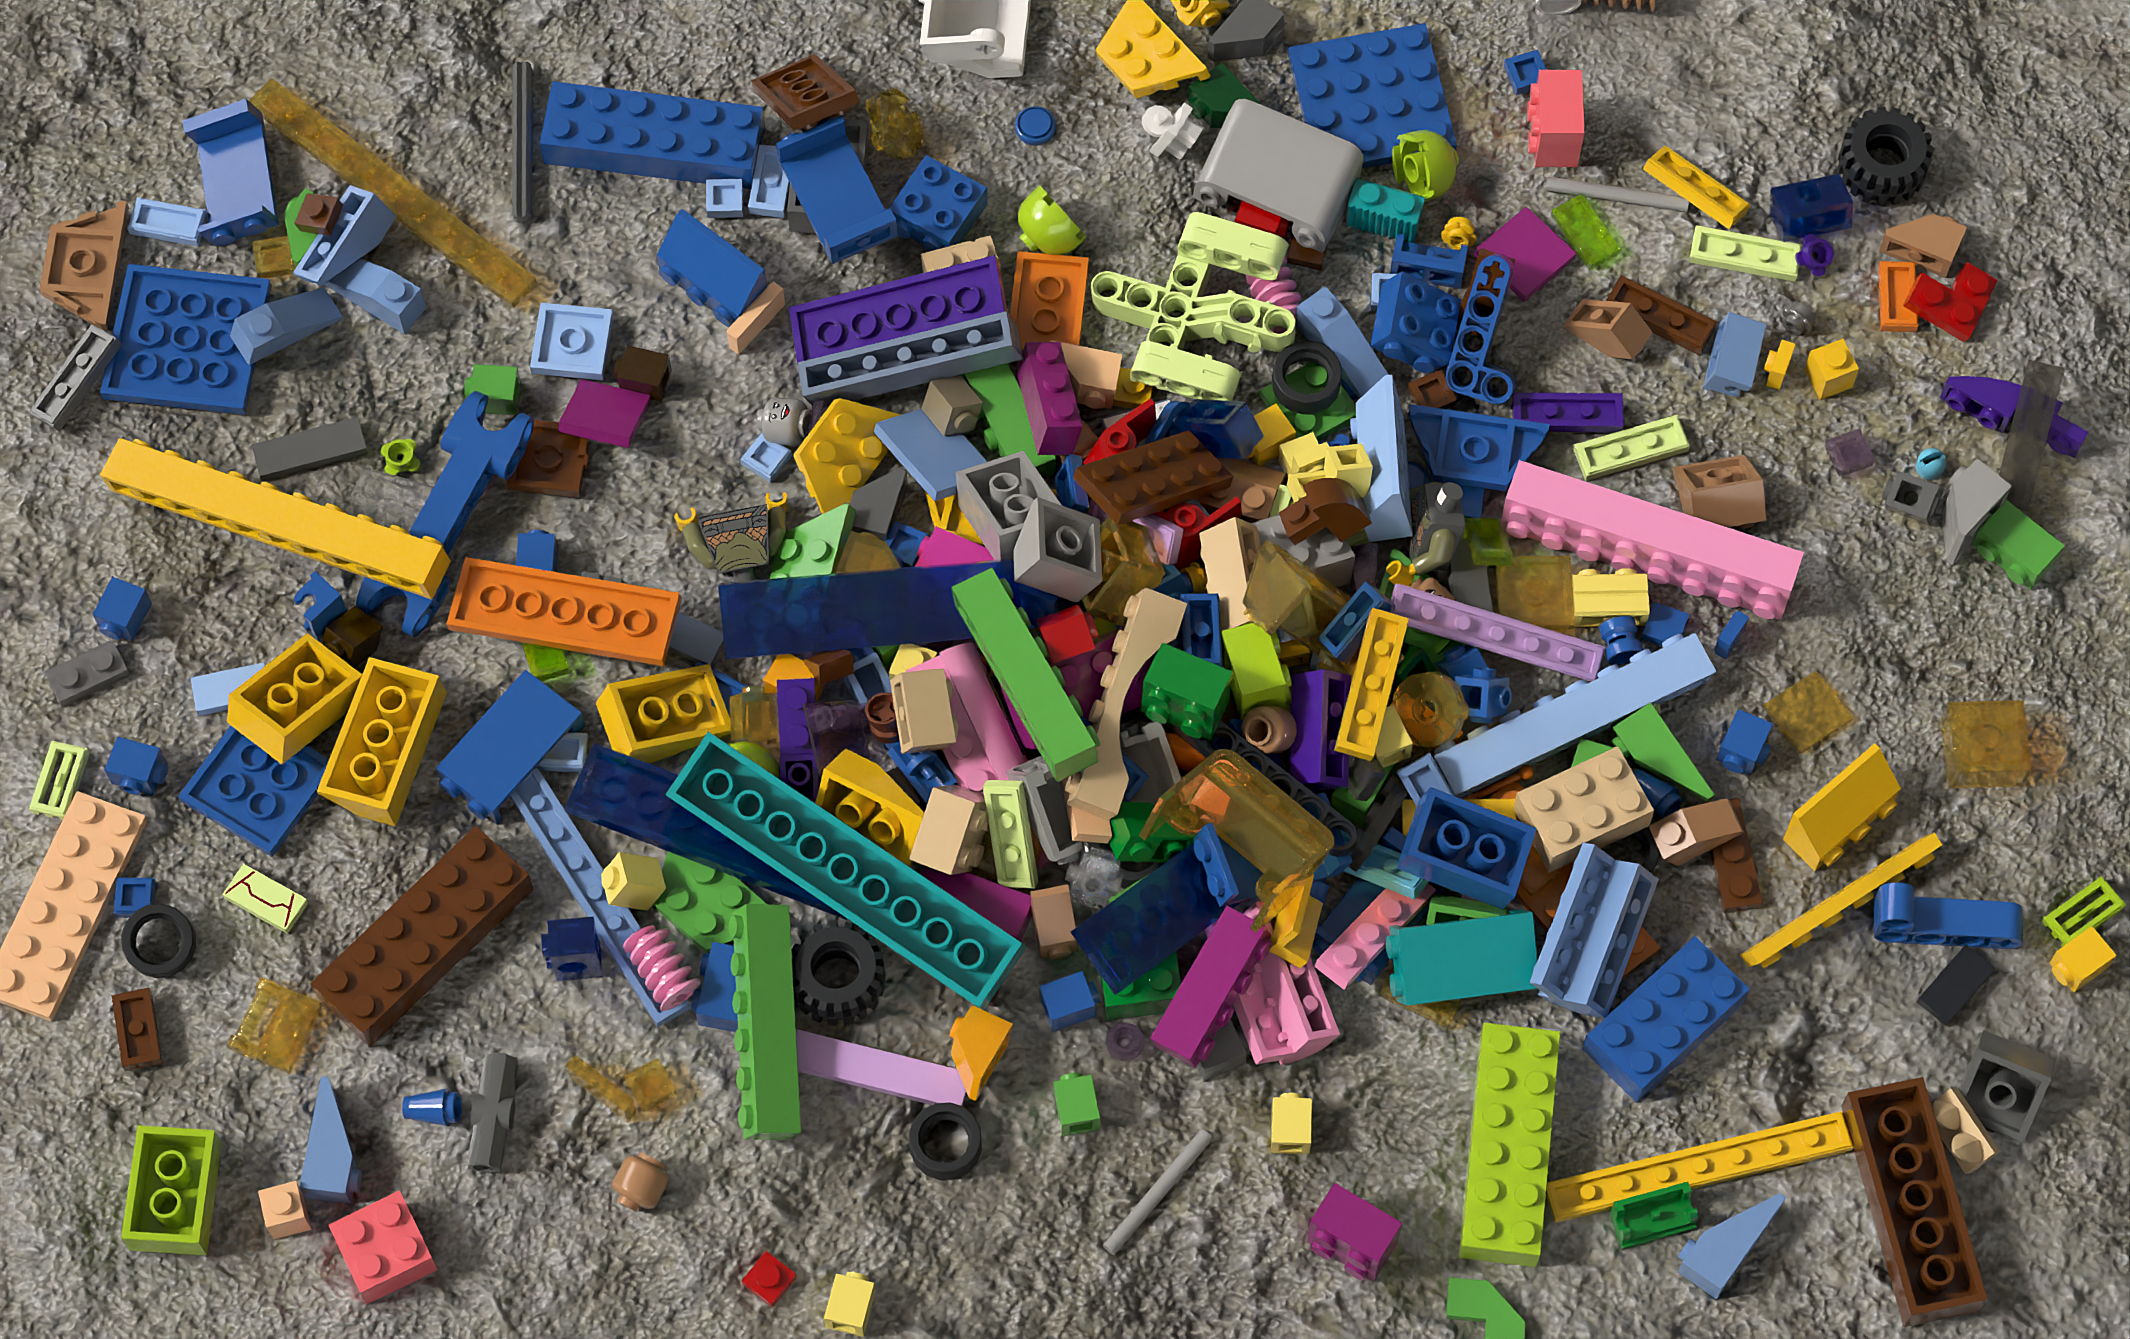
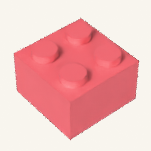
M1539 70L1537 83H1531L1530 101L1527 102V122H1531V132L1528 134V153L1535 154V167H1578L1584 138L1582 70Z
M400 1190L329 1224V1228L366 1304L372 1303L438 1270Z

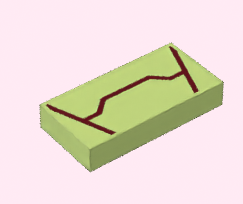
M245 864L241 866L222 894L224 899L286 934L290 932L308 905L306 898Z

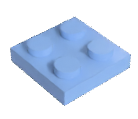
M541 303L530 363L531 374L603 380L613 322L612 309Z

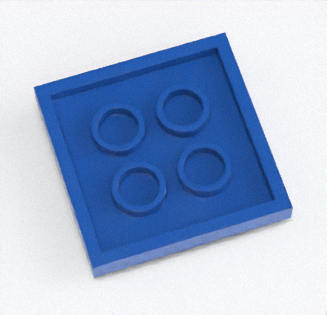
M230 725L178 797L185 805L270 857H273L318 796L317 789L329 758L306 745L284 764H280Z

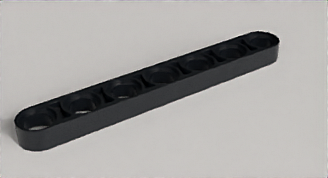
M1221 720L1211 740L1204 737L1193 738L1185 734L1178 726L1168 722L1163 724L1325 852L1334 857H1343L1353 851L1357 840V831L1348 819ZM1217 737H1224L1231 742L1232 748L1227 753H1217L1211 748V741ZM1246 760H1254L1258 762L1262 770L1256 776H1246L1240 770L1241 763ZM1283 783L1290 788L1291 794L1286 799L1279 800L1272 797L1269 789L1273 784ZM1306 806H1313L1320 812L1321 816L1316 822L1307 823L1300 818V809ZM1341 829L1349 834L1350 841L1344 846H1336L1331 843L1328 835L1333 830Z

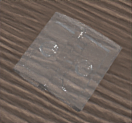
M364 467L351 493L352 503L346 514L355 517L358 514H363L374 519L378 525L390 528L391 525H396L409 532L434 486Z

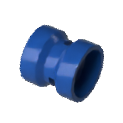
M1615 617L1603 622L1599 626L1601 638L1607 643L1605 654L1609 664L1622 665L1631 663L1629 659L1643 651L1641 642L1635 636L1638 629L1634 617Z

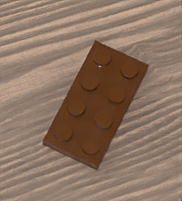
M816 54L751 80L755 93L794 131L797 129H811L818 124L819 120L830 115L833 117L844 115L851 110L852 106L860 103L856 90Z
M1189 430L1076 467L1073 479L1117 526L1229 488L1234 478Z

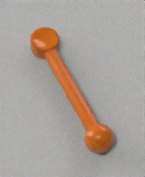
M1524 765L1519 769V772L1462 799H1480L1520 779L1529 780L1534 775L1533 768L1529 765Z

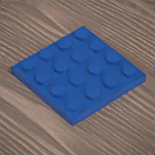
M1426 23L1288 47V58L1304 123L1356 145L1363 154L1362 168L1392 163L1393 146L1400 143V139H1397V137L1413 131L1430 130L1437 132L1456 150L1457 143Z
M128 264L112 335L122 345L105 368L100 390L102 399L245 415L256 362L251 365L247 364L230 334L235 318L269 302L272 287L270 279Z

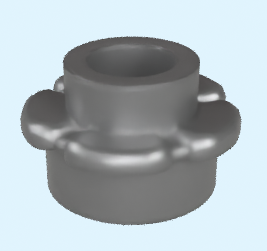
M1793 302L1789 309L1784 308L1782 310L1783 316L1786 317L1783 324L1788 330L1797 335H1800L1802 332L1810 333L1812 331V325L1816 321V316L1808 307L1799 302Z

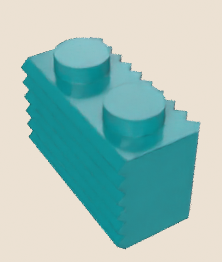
M1356 178L1348 201L1346 225L1347 227L1353 226L1354 229L1360 228L1361 231L1367 230L1368 233L1374 232L1375 235L1380 233L1382 237L1387 235L1389 239L1394 237L1395 240L1397 233L1404 234L1405 242L1414 243L1423 217L1426 197Z

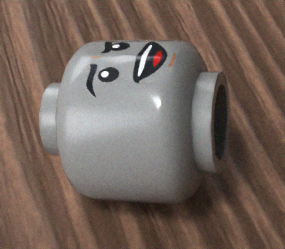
M777 397L770 399L764 409L759 411L757 427L762 431L767 442L783 446H798L802 444L813 429L814 417L812 411L807 408V405L802 400Z

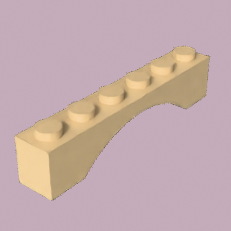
M1146 587L1137 593L1136 596H1130L1123 616L1128 618L1124 631H1118L1112 646V651L1116 652L1113 665H1107L1101 678L1100 686L1105 687L1101 701L1096 700L1094 702L1088 719L1090 722H1093L1092 727L1100 741V746L1096 747L1098 763L1069 776L1065 786V792L1069 793L1067 805L1106 820L1118 814L1129 782L1119 740L1120 716L1124 698L1133 678L1145 661L1159 650L1162 643L1169 644L1176 639L1187 603Z

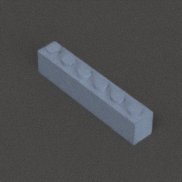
M1005 311L798 362L802 395L817 410L829 407L834 399L842 398L854 401L928 383L932 380L948 378L1022 360L1023 353L1018 325L1008 312Z

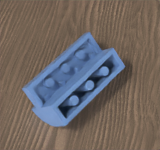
M1583 842L1574 861L1572 872L1561 895L1558 909L1547 932L1544 946L1534 966L1533 975L1529 982L1540 990L1538 995L1565 1009L1605 1019L1610 1011L1659 879L1640 864L1615 860L1595 844Z

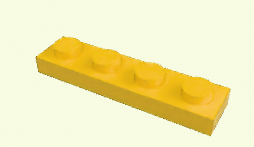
M1376 608L1371 609L1337 737L1335 751L1371 761L1374 757L1409 618Z

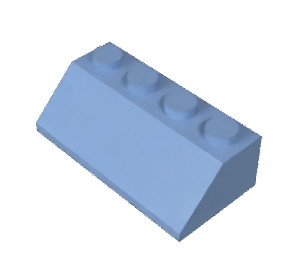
M1385 375L1355 403L1356 418L1350 419L1353 439H1358V444H1363L1373 466L1370 488L1363 498L1372 524L1365 527L1369 542L1413 536L1405 416L1393 376Z

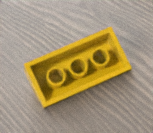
M369 657L318 786L317 793L362 818L396 827L447 695L440 677L435 674Z

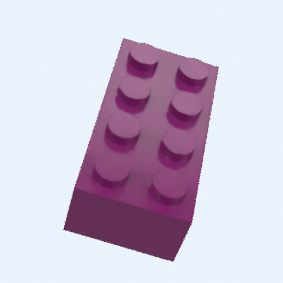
M1125 626L1092 639L1096 649L1052 664L1049 656L1045 658L1050 667L1055 665L1058 667L1065 681V686L1062 687L1068 697L1074 695L1081 707L1083 717L1087 720L1089 719L1094 702L1096 700L1101 701L1105 687L1100 686L1101 678L1107 665H1113L1116 652L1112 651L1113 642L1118 631H1124ZM1156 652L1145 661L1133 678L1124 698L1121 715L1141 707L1143 682L1156 656ZM1001 686L1022 747L1037 749Z

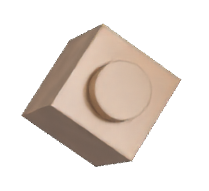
M297 1181L258 1191L265 1225L273 1240L312 1230L305 1198Z

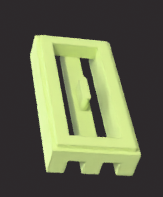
M51 741L29 807L32 814L39 815V813H43L46 817L53 818L56 816L60 820L64 819L78 791L90 755L88 748ZM60 751L65 752L48 805L43 804ZM74 755H77L59 808L57 807L73 757Z

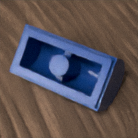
M1365 581L1318 639L1337 659L1347 664L1361 648L1371 609L1376 608L1390 613L1395 605L1383 593Z
M1219 593L1181 594L1180 601L1187 603L1181 621L1183 651L1222 667Z

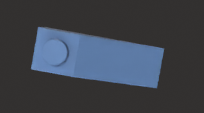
M349 185L340 199L343 208L331 236L318 234L293 274L306 281L320 286L376 248L397 216L374 193Z
M358 259L324 283L327 287L404 335L426 309L421 288L392 270L362 259Z
M1326 286L1297 306L1296 327L1309 341L1324 344L1335 353L1341 363L1342 379L1359 399L1385 375H1388L1349 312Z
M323 287L266 303L235 318L230 337L247 364L251 365L342 320L343 316Z
M321 1076L299 1188L307 1199L351 1204L353 1192L358 1193L360 1190L362 1170L358 1169L335 1089L329 1077Z
M1779 1193L1704 1231L1697 1242L1690 1238L1678 1255V1258L1683 1261L1678 1273L1717 1299L1777 1215L1786 1197Z

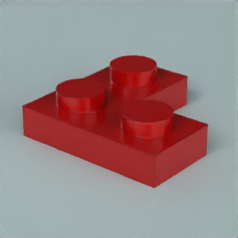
M1969 262L1961 267L1951 289L1922 272L1916 278L1903 306L1960 341L1965 342L1970 338L1998 280Z

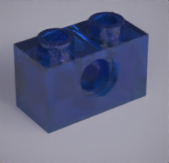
M1840 173L1772 187L1770 189V216L1782 242L1801 239L1809 234L1820 235L1852 228L1853 200Z
M1194 399L1173 421L1179 433L1189 430L1216 458L1244 459L1253 452L1254 447L1264 437L1246 401Z
M594 917L548 920V934H541L543 957H546L547 969L554 970L557 981L603 977L601 940Z

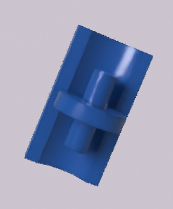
M898 744L887 751L890 758L926 805L928 804L933 787L958 785L957 780L932 750L902 754L901 746Z

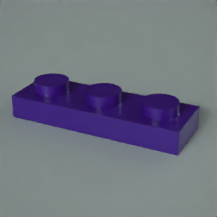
M1514 392L1512 396V417L1517 420L1550 424L1549 432H1619L1624 427L1623 393Z

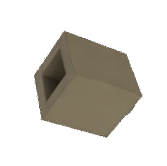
M959 375L930 381L922 410L941 434L948 436L974 431L983 402Z

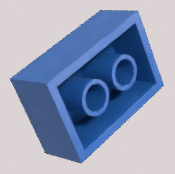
M1430 787L1418 801L1397 869L1503 910L1516 896L1537 828Z

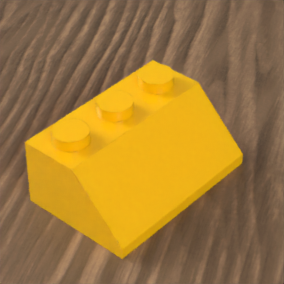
M1874 743L1793 813L1783 840L1814 872L1824 863L1828 867L1834 864L1844 853L1842 847L1851 840L1854 843L1859 842L1871 830L1869 824L1877 817L1884 820L1897 808L1898 803L1896 799L1901 787L1881 749Z

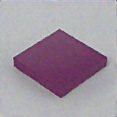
M1527 207L1523 208L1474 251L1476 258L1481 248L1516 259L1509 289L1523 302L1527 301L1576 258V252Z
M581 379L559 420L558 432L629 448L650 406V395Z

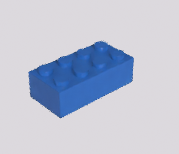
M1694 936L1586 1035L1582 1050L1637 1103L1745 1003L1750 989Z

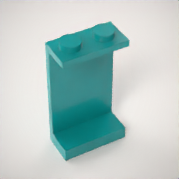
M1525 909L1508 910V914L1406 928L1399 925L1389 926L1390 936H1386V951L1389 959H1393L1394 974H1390L1389 979L1392 996L1397 997V1002L1408 1006L1537 989L1529 983L1533 975L1534 966L1537 963L1533 912Z

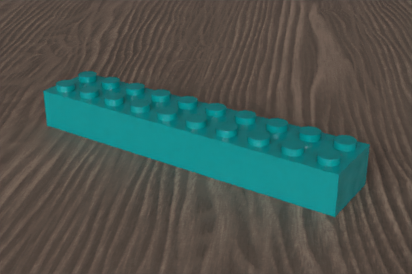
M707 732L665 794L978 1008L986 1009L1027 948L1022 942L710 732Z

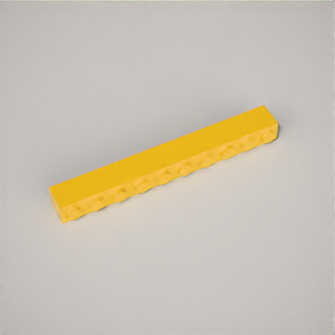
M119 438L100 473L101 478L112 492L431 600L451 563L443 549V544L432 537L423 536L420 539L411 536L407 530L399 526L391 525L390 528L378 525L374 519L366 515L358 514L355 517L346 514L344 510L336 505L326 503L325 506L313 503L310 498L303 494L295 492L293 495L281 492L279 488L270 483L261 482L259 485L250 482L240 473L229 471L226 474L217 471L213 465L205 461L198 460L197 463L187 461L182 455L172 450H165L164 453L154 450L151 445L139 439H134L133 442Z

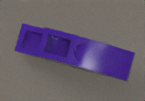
M1952 376L1945 382L1940 398L1949 407L1956 411H1964L1975 417L1981 425L1988 429H1996L2004 433L2008 425L2012 423L2023 434L2035 436L2048 443L2055 452L2067 454L2073 458L2078 454L2088 434V431L2058 415L2063 402L2032 388L2009 381L1988 377Z
M815 678L777 679L781 780L815 803L820 787Z

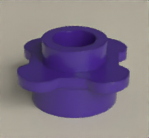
M1814 234L1806 235L1803 239L1804 245L1801 251L1796 253L1795 260L1799 266L1809 268L1814 276H1822L1826 272L1825 266L1832 262L1834 256L1833 248L1829 242L1824 239H1817ZM1813 252L1816 254V258H1813Z

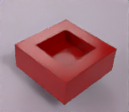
M765 1251L741 1282L743 1286L773 1308L797 1279V1275Z

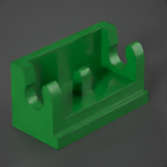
M1689 1182L1615 1201L1610 1211V1217L1621 1249H1627L1696 1229L1695 1223L1698 1218L1697 1208L1693 1209L1690 1197L1692 1191Z

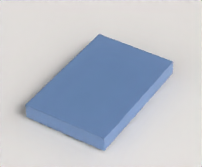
M922 409L877 422L875 425L874 433L934 501L957 494L955 472L987 462L962 433L943 436Z

